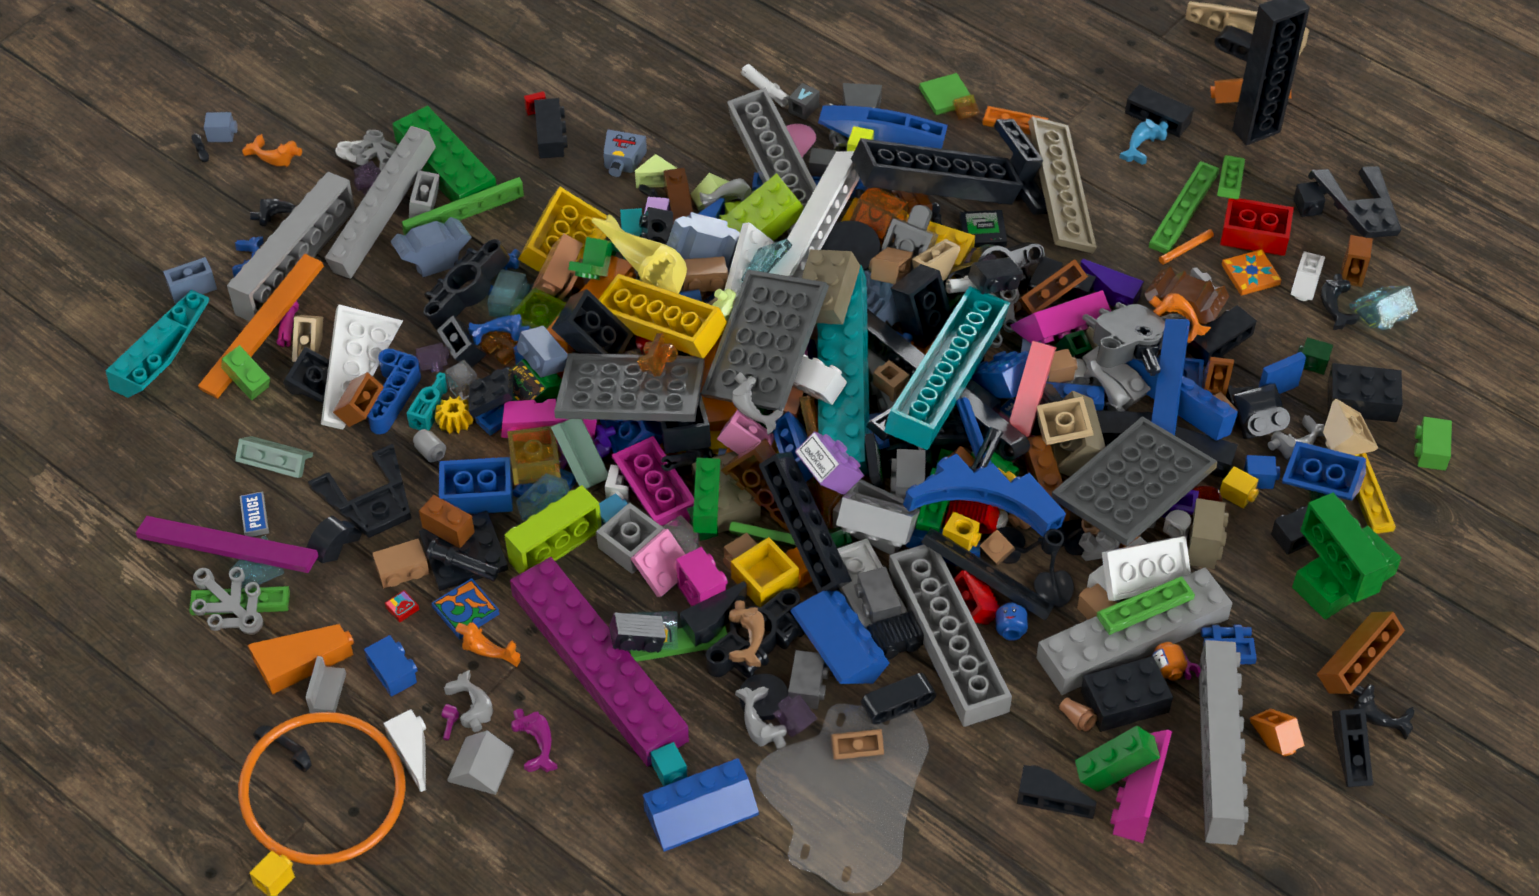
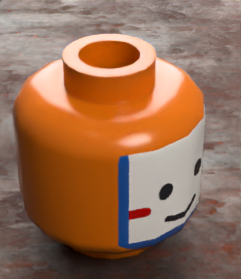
M1164 642L1155 647L1152 656L1163 677L1171 681L1181 678L1183 672L1188 667L1182 648L1172 642Z

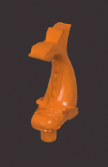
M262 134L257 135L254 142L246 144V147L242 150L244 156L254 154L261 160L278 167H288L294 155H302V148L297 147L296 143L292 140L288 141L285 145L280 144L275 150H262L265 144Z
M1169 293L1162 301L1154 296L1149 301L1155 307L1153 312L1158 316H1161L1164 312L1173 311L1182 314V316L1191 321L1192 327L1188 333L1187 343L1194 340L1196 335H1205L1211 328L1210 326L1200 325L1191 304L1178 293Z
M470 622L467 626L458 623L455 631L464 635L462 643L464 650L490 658L504 659L517 668L521 661V655L515 651L516 643L513 640L504 649L484 637L481 633L482 629H478L477 625L473 622Z

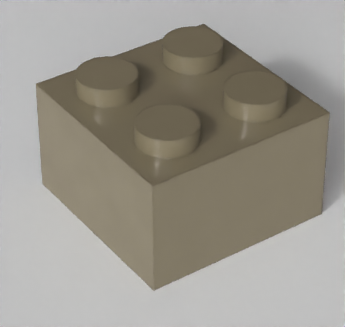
M1196 499L1188 539L1190 565L1214 569L1216 561L1221 560L1227 536L1225 527H1227L1229 513H1225V503Z

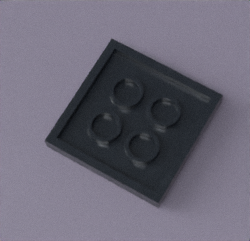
M488 511L473 514L472 520L475 532L461 548L457 547L460 553L500 567L499 572H496V574L507 571L508 564ZM426 529L419 530L425 552H427L428 546L433 539H437L438 543L448 547L455 546ZM433 558L431 560L428 559L439 591L461 585L471 578L474 581L484 578L454 565L446 567L443 562Z

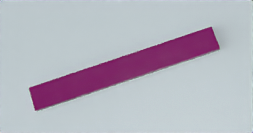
M146 516L136 531L137 538L305 573H309L319 556L317 550L151 516Z

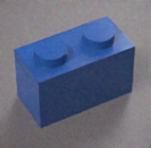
M390 635L364 649L367 663L391 697L417 683L415 673L418 670L411 658L407 660L401 643L399 641L395 643Z

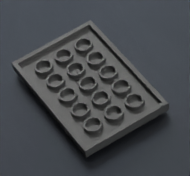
M747 269L701 394L707 398L732 402L733 391L740 386L734 378L741 372L747 379L750 376L756 379V383L751 389V401L754 403V406L782 412V408L786 406L829 285L822 281Z
M568 353L554 410L555 418L695 422L705 358L702 359L696 356Z
M1142 416L1052 492V498L1123 545L1128 546L1217 468V461Z

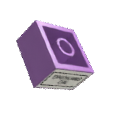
M814 431L795 451L820 485L843 495L864 476L859 469V462L846 453L847 447L840 440L834 441L827 434L823 436Z

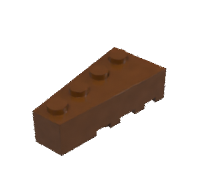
M764 438L731 459L721 471L726 476L729 474L742 491L745 489L755 498L753 501L759 506H764L771 513L770 516L790 533L759 467L760 463L776 454L769 442Z

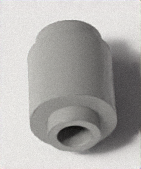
M423 429L415 434L413 438L414 446L429 462L439 461L444 457L446 445L432 431Z

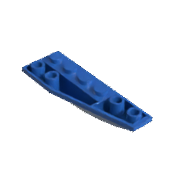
M823 106L818 121L819 124L848 138L853 126L874 130V140L942 149L948 126L906 113L860 106Z

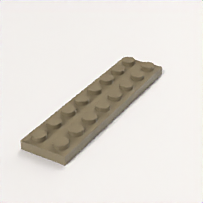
M1032 116L1028 124L1033 146L1043 159L1039 168V174L1054 243L1062 247L1093 253L1097 247L1069 126Z

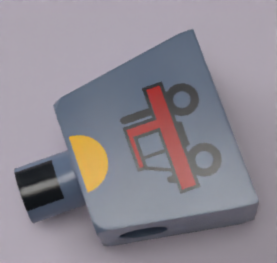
M607 130L604 147L605 168L609 169L610 175L614 177H619L622 172H634L647 152L646 136Z

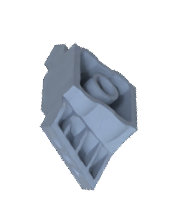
M691 212L689 216H682L674 221L667 246L675 249L683 259L724 257L729 275L740 233L736 229L728 228L727 221Z
M449 217L445 223L434 221L412 228L406 236L397 233L391 240V243L402 260L416 264L417 272L422 274V277H426L453 268L454 262L458 261L459 251L472 237L460 220Z
M864 271L867 279V309L883 322L887 320L891 326L894 323L900 322L891 292V287L895 284L870 279L871 271Z

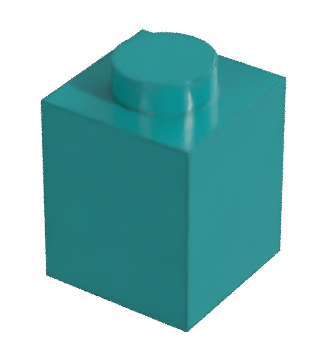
M674 742L651 751V763L663 787L687 778V765Z

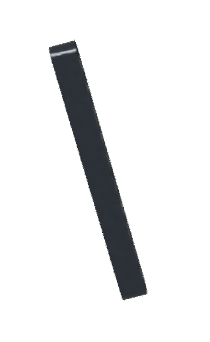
M867 309L868 348L884 362L890 360L909 374L910 380L925 355ZM964 389L959 399L963 397L969 399L983 440L990 426L1003 432L995 449L999 456L1011 462L1030 450L1029 440L1024 434L968 389ZM955 404L949 415L963 425L959 410Z

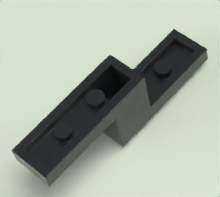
M997 119L994 127L1013 152L1010 162L1023 184L1018 194L1033 215L1048 214L1044 193L1034 181L1043 162L1042 157L1014 119Z

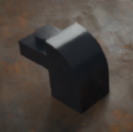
M330 516L316 527L306 548L317 550L319 556L316 560L320 563L338 560L343 544L359 541L362 532L356 529L353 523L345 520L340 521L335 516Z

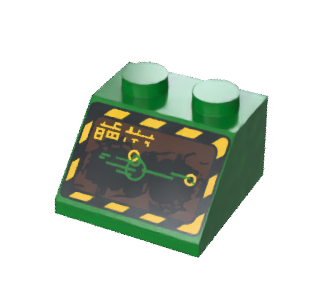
M522 359L511 369L513 371V399L511 401L535 400L537 403H543L547 399H556L557 401L562 382L557 373L540 377L531 368L526 359Z

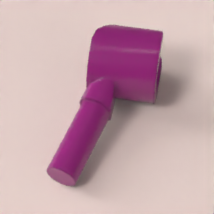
M1183 650L1188 664L1184 672L1185 679H1191L1189 671H1194L1196 676L1199 677L1201 672L1199 665L1189 662Z
M446 704L442 711V717L448 719L443 740L449 741L452 726L458 720L459 712L455 706Z

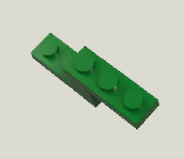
M587 237L582 263L570 261L568 270L575 271L574 276L600 280V276H608L611 255L616 256V252L620 253V251L611 241Z
M941 449L938 462L944 457H948L954 451ZM937 465L936 468H932L930 475L936 473ZM952 500L921 506L916 529L929 531L930 528H933L940 533L945 513H947L949 503Z

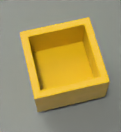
M768 537L731 561V578L736 584L744 581L747 584V595L758 607H762L781 591L793 589L799 585V568Z

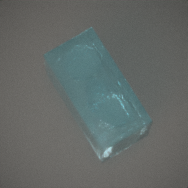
M503 269L500 271L487 300L489 316L500 318L517 315L518 312L522 311L523 299L530 287V284L527 283L526 274Z

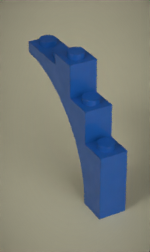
M957 453L949 458L944 457L937 464L936 473L930 475L925 482L918 486L916 484L911 486L906 491L903 506L910 512L923 505L939 501H977L999 507L1014 514L1029 524L1042 537L1045 536L1048 530L1060 528L1066 515L1064 510L1030 473L1023 477L1018 476L1010 482L993 463L987 467H980L973 472Z

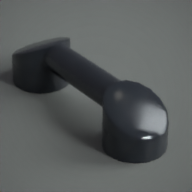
M260 726L253 733V736L259 741L274 727ZM284 734L274 740L294 753L291 761L299 770L306 772L312 766L304 746L299 745Z

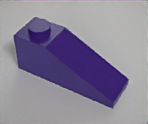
M1082 259L1080 266L1083 271L1096 277L1094 291L1099 292L1103 290L1109 305L1114 307L1117 302L1126 306L1137 304L1142 294L1144 281Z

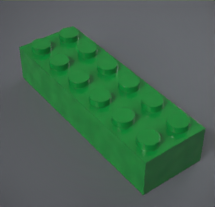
M429 106L423 107L392 123L395 141L398 144L411 126L429 131L436 148L421 170L439 174V189L451 202L496 186L494 175Z

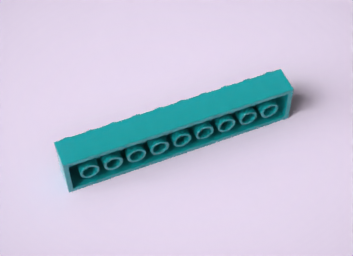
M860 265L843 325L818 323V359L827 367L833 365L842 371L841 376L847 381L833 405L818 399V433L823 436L827 434L834 441L840 440L848 449L846 453L859 462L860 471L864 475H869L865 436L870 433V430L866 427L869 422L867 279L862 265Z
M971 286L968 287L891 408L884 432L917 447L929 449L955 406L956 401L961 396L1003 326L1010 302L991 294H982L978 289Z

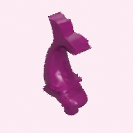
M523 709L515 710L513 712L515 720L511 722L512 731L531 733L542 751L540 756L524 764V770L532 772L541 768L543 771L549 772L558 769L557 764L549 759L551 731L546 718L540 715L539 712H533L525 716Z

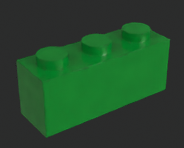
M697 458L693 533L717 534L720 459Z
M1135 726L1076 759L1075 763L1080 782L1099 792L1158 760L1160 755L1155 737L1142 728Z

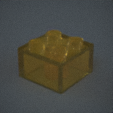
M552 426L507 431L514 485L561 479L556 437L551 429Z

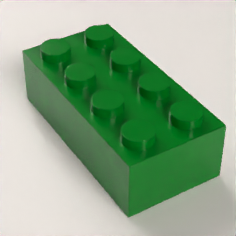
M1334 492L1309 502L1300 531L1354 603L1379 593L1389 567L1386 556L1379 552L1372 538L1366 535L1360 527L1358 520L1352 517L1346 509L1344 502L1339 500Z
M1366 526L1362 530L1372 538L1376 548L1388 560L1389 567L1384 581L1396 574L1402 557L1369 526ZM1321 557L1316 558L1297 571L1292 588L1325 620L1354 602Z

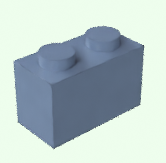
M206 257L163 271L175 304L190 290L200 294L217 290L214 276Z
M544 326L520 333L517 350L540 377L564 371L568 354Z

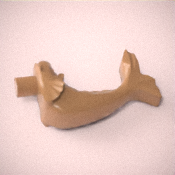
M736 601L735 610H731L729 613V620L742 624V627L748 630L750 647L745 650L730 652L729 659L732 662L745 661L749 667H761V662L755 653L764 636L763 615L758 611V608L745 609L744 601Z

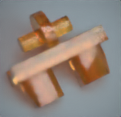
M498 331L486 333L487 336L480 343L484 351L491 354L498 347L500 350L495 354V357L504 366L512 359L515 360L514 347L518 341H514L511 334L502 331L501 334Z
M658 333L654 341L645 343L644 352L646 355L639 356L637 363L642 372L652 371L654 377L661 376L666 362L675 361L678 351L673 344H665L664 334Z

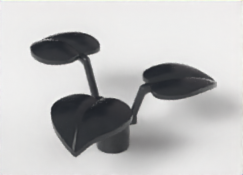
M1082 519L1063 522L1060 528L1048 530L1044 538L1039 537L1036 542L1024 548L1026 543L1025 537L1019 530L1011 527L995 529L1015 548L1002 563H1016L1019 561L1021 553H1027L1038 545H1041L1042 550L1046 554L1051 555L1050 573L1042 572L1036 577L1034 590L1057 608L1067 605L1074 590L1073 580L1066 571L1054 572L1055 558L1063 546L1066 552L1071 555L1083 554L1084 549L1079 545V541L1085 533L1082 528ZM993 533L984 534V539L986 540Z

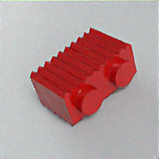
M950 501L944 526L953 512H956L979 522V533L981 534L994 533L995 529H997L996 525L1000 514L998 507L977 501Z
M962 570L953 580L974 622L987 625L996 617V612L1000 605L997 604L998 601H995L996 597H993L994 593H991L992 590L988 584L969 572Z

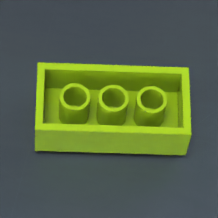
M776 173L721 220L727 221V227L736 229L739 233L743 223H751L774 241L798 221L805 207Z
M581 485L577 489L569 491L566 496L558 501L550 503L547 508L538 514L530 516L527 521L519 526L511 528L505 534L509 563L521 574L549 557H552L554 561L558 560L595 536L596 531L602 527L599 502Z

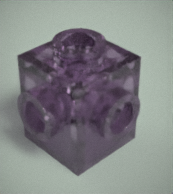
M372 161L353 170L355 176L353 182L358 191L361 190L366 195L379 176L381 170Z

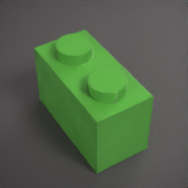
M240 345L222 358L221 368L251 401L269 388L270 377Z
M1423 417L1421 425L1416 426L1415 439H1418V443L1415 445L1414 457H1418L1417 467L1446 471L1451 458V420Z

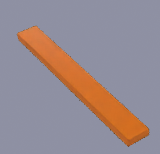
M307 254L301 257L198 385L201 391L217 399L233 381L221 368L222 358L239 345L252 357L324 267L321 261Z

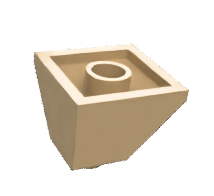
M1083 397L1037 406L1038 423L1046 445L1093 436Z
M1335 399L1332 402L1323 431L1327 439L1325 442L1327 448L1351 455L1377 450L1378 446L1361 413Z

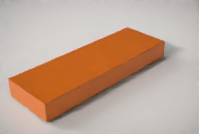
M988 106L982 125L994 127L997 119H1014L1024 134L1031 135L1028 124L1032 116L1048 120V118Z

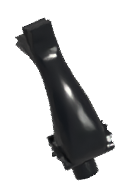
M274 198L261 199L260 211L251 212L250 220L259 221L260 226H266L268 221H271L272 216L278 213H292L296 205Z
M1335 274L1333 276L1334 280H1326L1320 291V298L1325 309L1335 319L1333 330L1343 329L1345 324H1356L1360 317L1359 314H1344L1338 311L1337 298L1340 294L1349 291L1351 288V283L1349 280H1343L1342 274Z
M1368 683L1364 688L1358 684L1352 691L1359 696L1353 709L1365 708L1367 722L1377 726L1396 728L1406 740L1413 729L1410 723L1415 712L1413 707L1407 709L1402 717L1393 719L1384 712H1381L1377 705H1375L1374 685Z

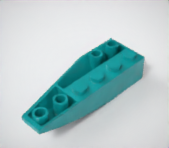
M190 290L106 370L110 390L127 398L143 391L172 363L209 303V297Z

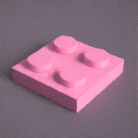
M663 529L630 559L656 596L662 597L677 583L676 559L685 555V552L668 529Z

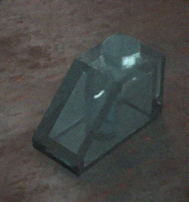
M545 473L516 500L521 519L527 520L530 516L538 514L547 508L550 503L566 496L570 491L567 480Z

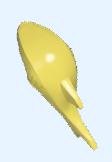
M607 215L606 220L592 218V222L611 240L624 258L638 272L642 282L677 294L680 293L686 277L687 267L686 262L675 249L656 241L626 233L611 215Z

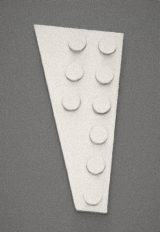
M343 305L337 306L321 425L344 429L346 424L333 413L335 407L351 380L366 372L372 376L374 375L379 366V353L388 349L403 322L402 320Z

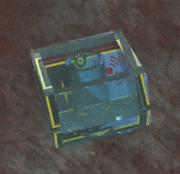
M1382 286L1349 303L1350 308L1356 314H1359L1360 318L1370 328H1380L1381 330L1393 327V323L1396 321L1409 319L1411 317L1410 314L1418 310L1410 286Z

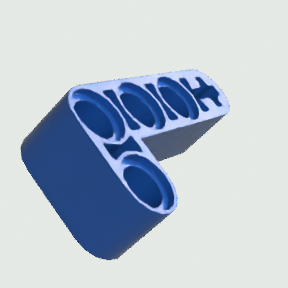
M385 349L378 355L381 374L388 379L367 415L370 430L379 435L386 433L391 428L421 379L417 357L394 349Z

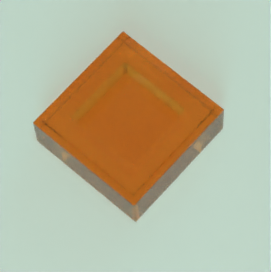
M973 94L953 100L959 121L980 114Z

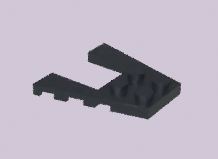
M1379 166L1362 167L1358 172L1374 198L1362 200H1348L1329 169L1311 170L1308 175L1310 180L1314 178L1320 184L1318 188L1324 195L1328 193L1335 201L1333 205L1348 215L1346 219L1362 237L1398 236L1402 229Z
M393 444L372 453L373 460L388 481V484L353 500L347 501L329 472L308 481L309 488L345 519L353 523L368 538L412 519Z

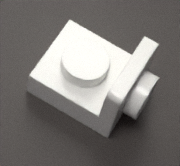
M610 465L605 484L606 499L616 493L622 500L625 499L629 503V487L624 486V476L621 475L617 465Z

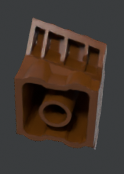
M1171 266L1159 271L1145 292L1148 302L1154 296L1162 301L1169 293L1182 295L1193 307L1200 325L1215 320L1229 298L1224 285L1214 289L1211 280L1204 281L1187 275L1185 271L1175 275ZM1172 311V312H1164L1163 314H1161L1160 317L1165 316V315H1167V314H1171V313H1177V314H1179V313H1178V312H1173V311Z

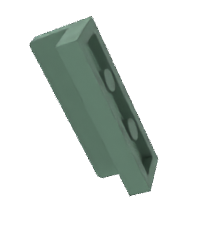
M569 419L551 427L579 486L583 485L585 489H588L607 479L608 471L583 419Z
M249 436L239 439L235 461L300 478L303 475L305 460L313 457V452Z

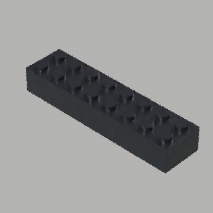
M1271 0L1258 6L1232 129L1246 146L1281 133L1310 7L1304 0Z
M863 138L860 139L851 157L863 185L868 188H881L907 193L914 192L925 195L1012 205L1023 186L1010 160L1004 157Z

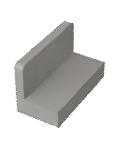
M317 656L306 694V701L310 713H336L346 671L345 668L326 667L321 656Z

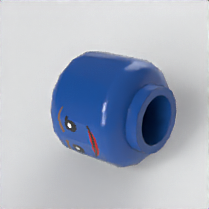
M1010 602L997 610L996 630L1003 638L1017 640L1027 632L1028 619L1025 608Z

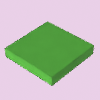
M957 73L919 84L920 91L935 115L973 105L974 99Z

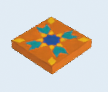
M1262 249L1222 261V267L1241 296L1281 284V278Z

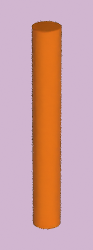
M1209 229L1159 257L1160 263L1164 265L1214 237L1213 231Z

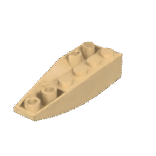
M1189 2L1185 19L1220 32L1225 26L1231 25L1253 34L1257 12L1231 6ZM1306 27L1300 48V53L1306 45L1309 30Z

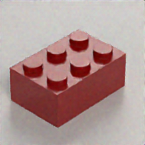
M1228 198L1220 245L1252 251L1262 249L1264 253L1285 256L1294 207L1240 198L1239 200Z

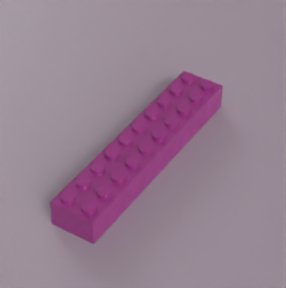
M552 557L510 580L514 599L647 767L652 764L651 751L672 742L675 743L677 748L689 742L688 725L630 653L618 648L613 649L609 627Z

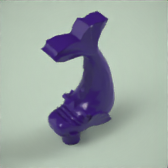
M596 425L594 444L602 459L606 458L611 451V442L608 437L616 434L613 425L605 429L602 425ZM558 443V451L561 454L558 463L560 468L564 470L568 462Z

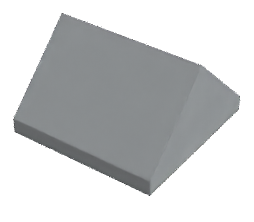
M487 730L465 738L450 772L448 782L496 795L514 751Z

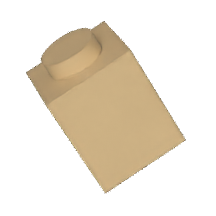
M945 239L913 258V267L915 269L920 264L940 270L942 280L948 278L960 252V246Z
M309 315L294 317L292 361L296 362L305 346L316 353L319 352L323 334V317Z

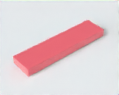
M1032 341L1009 421L1012 426L1027 437L1031 436L1037 416V406L1040 405L1056 347Z

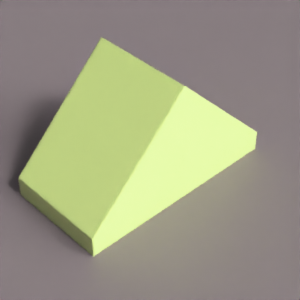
M655 154L635 170L636 188H639L640 184L647 185L648 187H664L663 170L677 168Z
M709 173L690 194L699 211L705 209V205L700 201L699 192L711 194L729 181ZM734 195L720 197L724 198L725 202L737 199Z

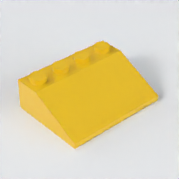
M559 187L549 200L518 260L540 272L552 245L563 234L583 244L576 262L580 258L583 259L587 237L601 240L606 238V235L592 222V218L606 220L607 215L564 188Z

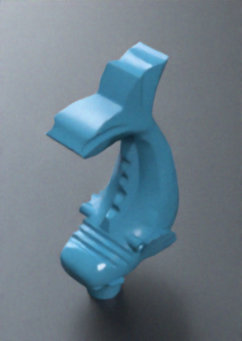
M1149 119L1140 123L1131 136L1129 149L1120 153V159L1127 162L1135 160L1139 164H1146L1147 156L1136 148L1146 139H1150L1152 142L1154 139L1165 140L1168 124L1161 122L1157 125Z

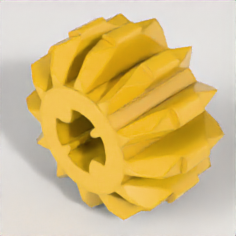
M449 396L447 401L441 399L440 405L436 406L435 421L439 428H441V431L447 430L449 435L453 431L459 434L461 429L468 430V425L473 424V417L469 413V402L467 399L462 400L460 396L453 399Z

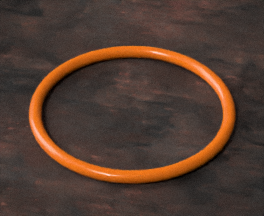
M334 712L304 714L274 727L253 747L247 756L240 774L238 786L239 805L242 816L251 833L270 851L275 852L279 856L283 854L289 860L302 864L328 865L340 863L357 857L371 849L393 827L402 809L405 797V774L396 749L384 734L369 723L350 715ZM331 722L354 727L369 735L382 747L394 771V799L384 822L363 842L347 850L330 854L297 852L273 840L256 821L249 800L250 777L255 763L262 752L282 734L306 724Z

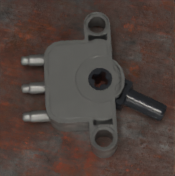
M1120 302L1115 304L1117 310L1111 312L1101 308L1099 310L1100 316L1097 320L1088 314L1083 315L1082 319L1086 324L1095 329L1093 341L1099 346L1096 359L1098 365L1105 368H1113L1132 361L1133 358L1143 361L1150 376H1155L1156 373L1161 371L1156 357L1159 349H1162L1165 320L1186 319L1177 313L1160 317L1145 306L1139 304L1126 306Z

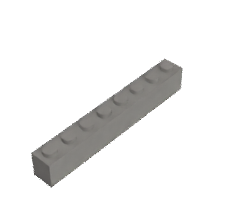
M413 126L409 128L326 255L325 259L333 273L352 278L416 179L418 170L421 171L436 148L429 131Z

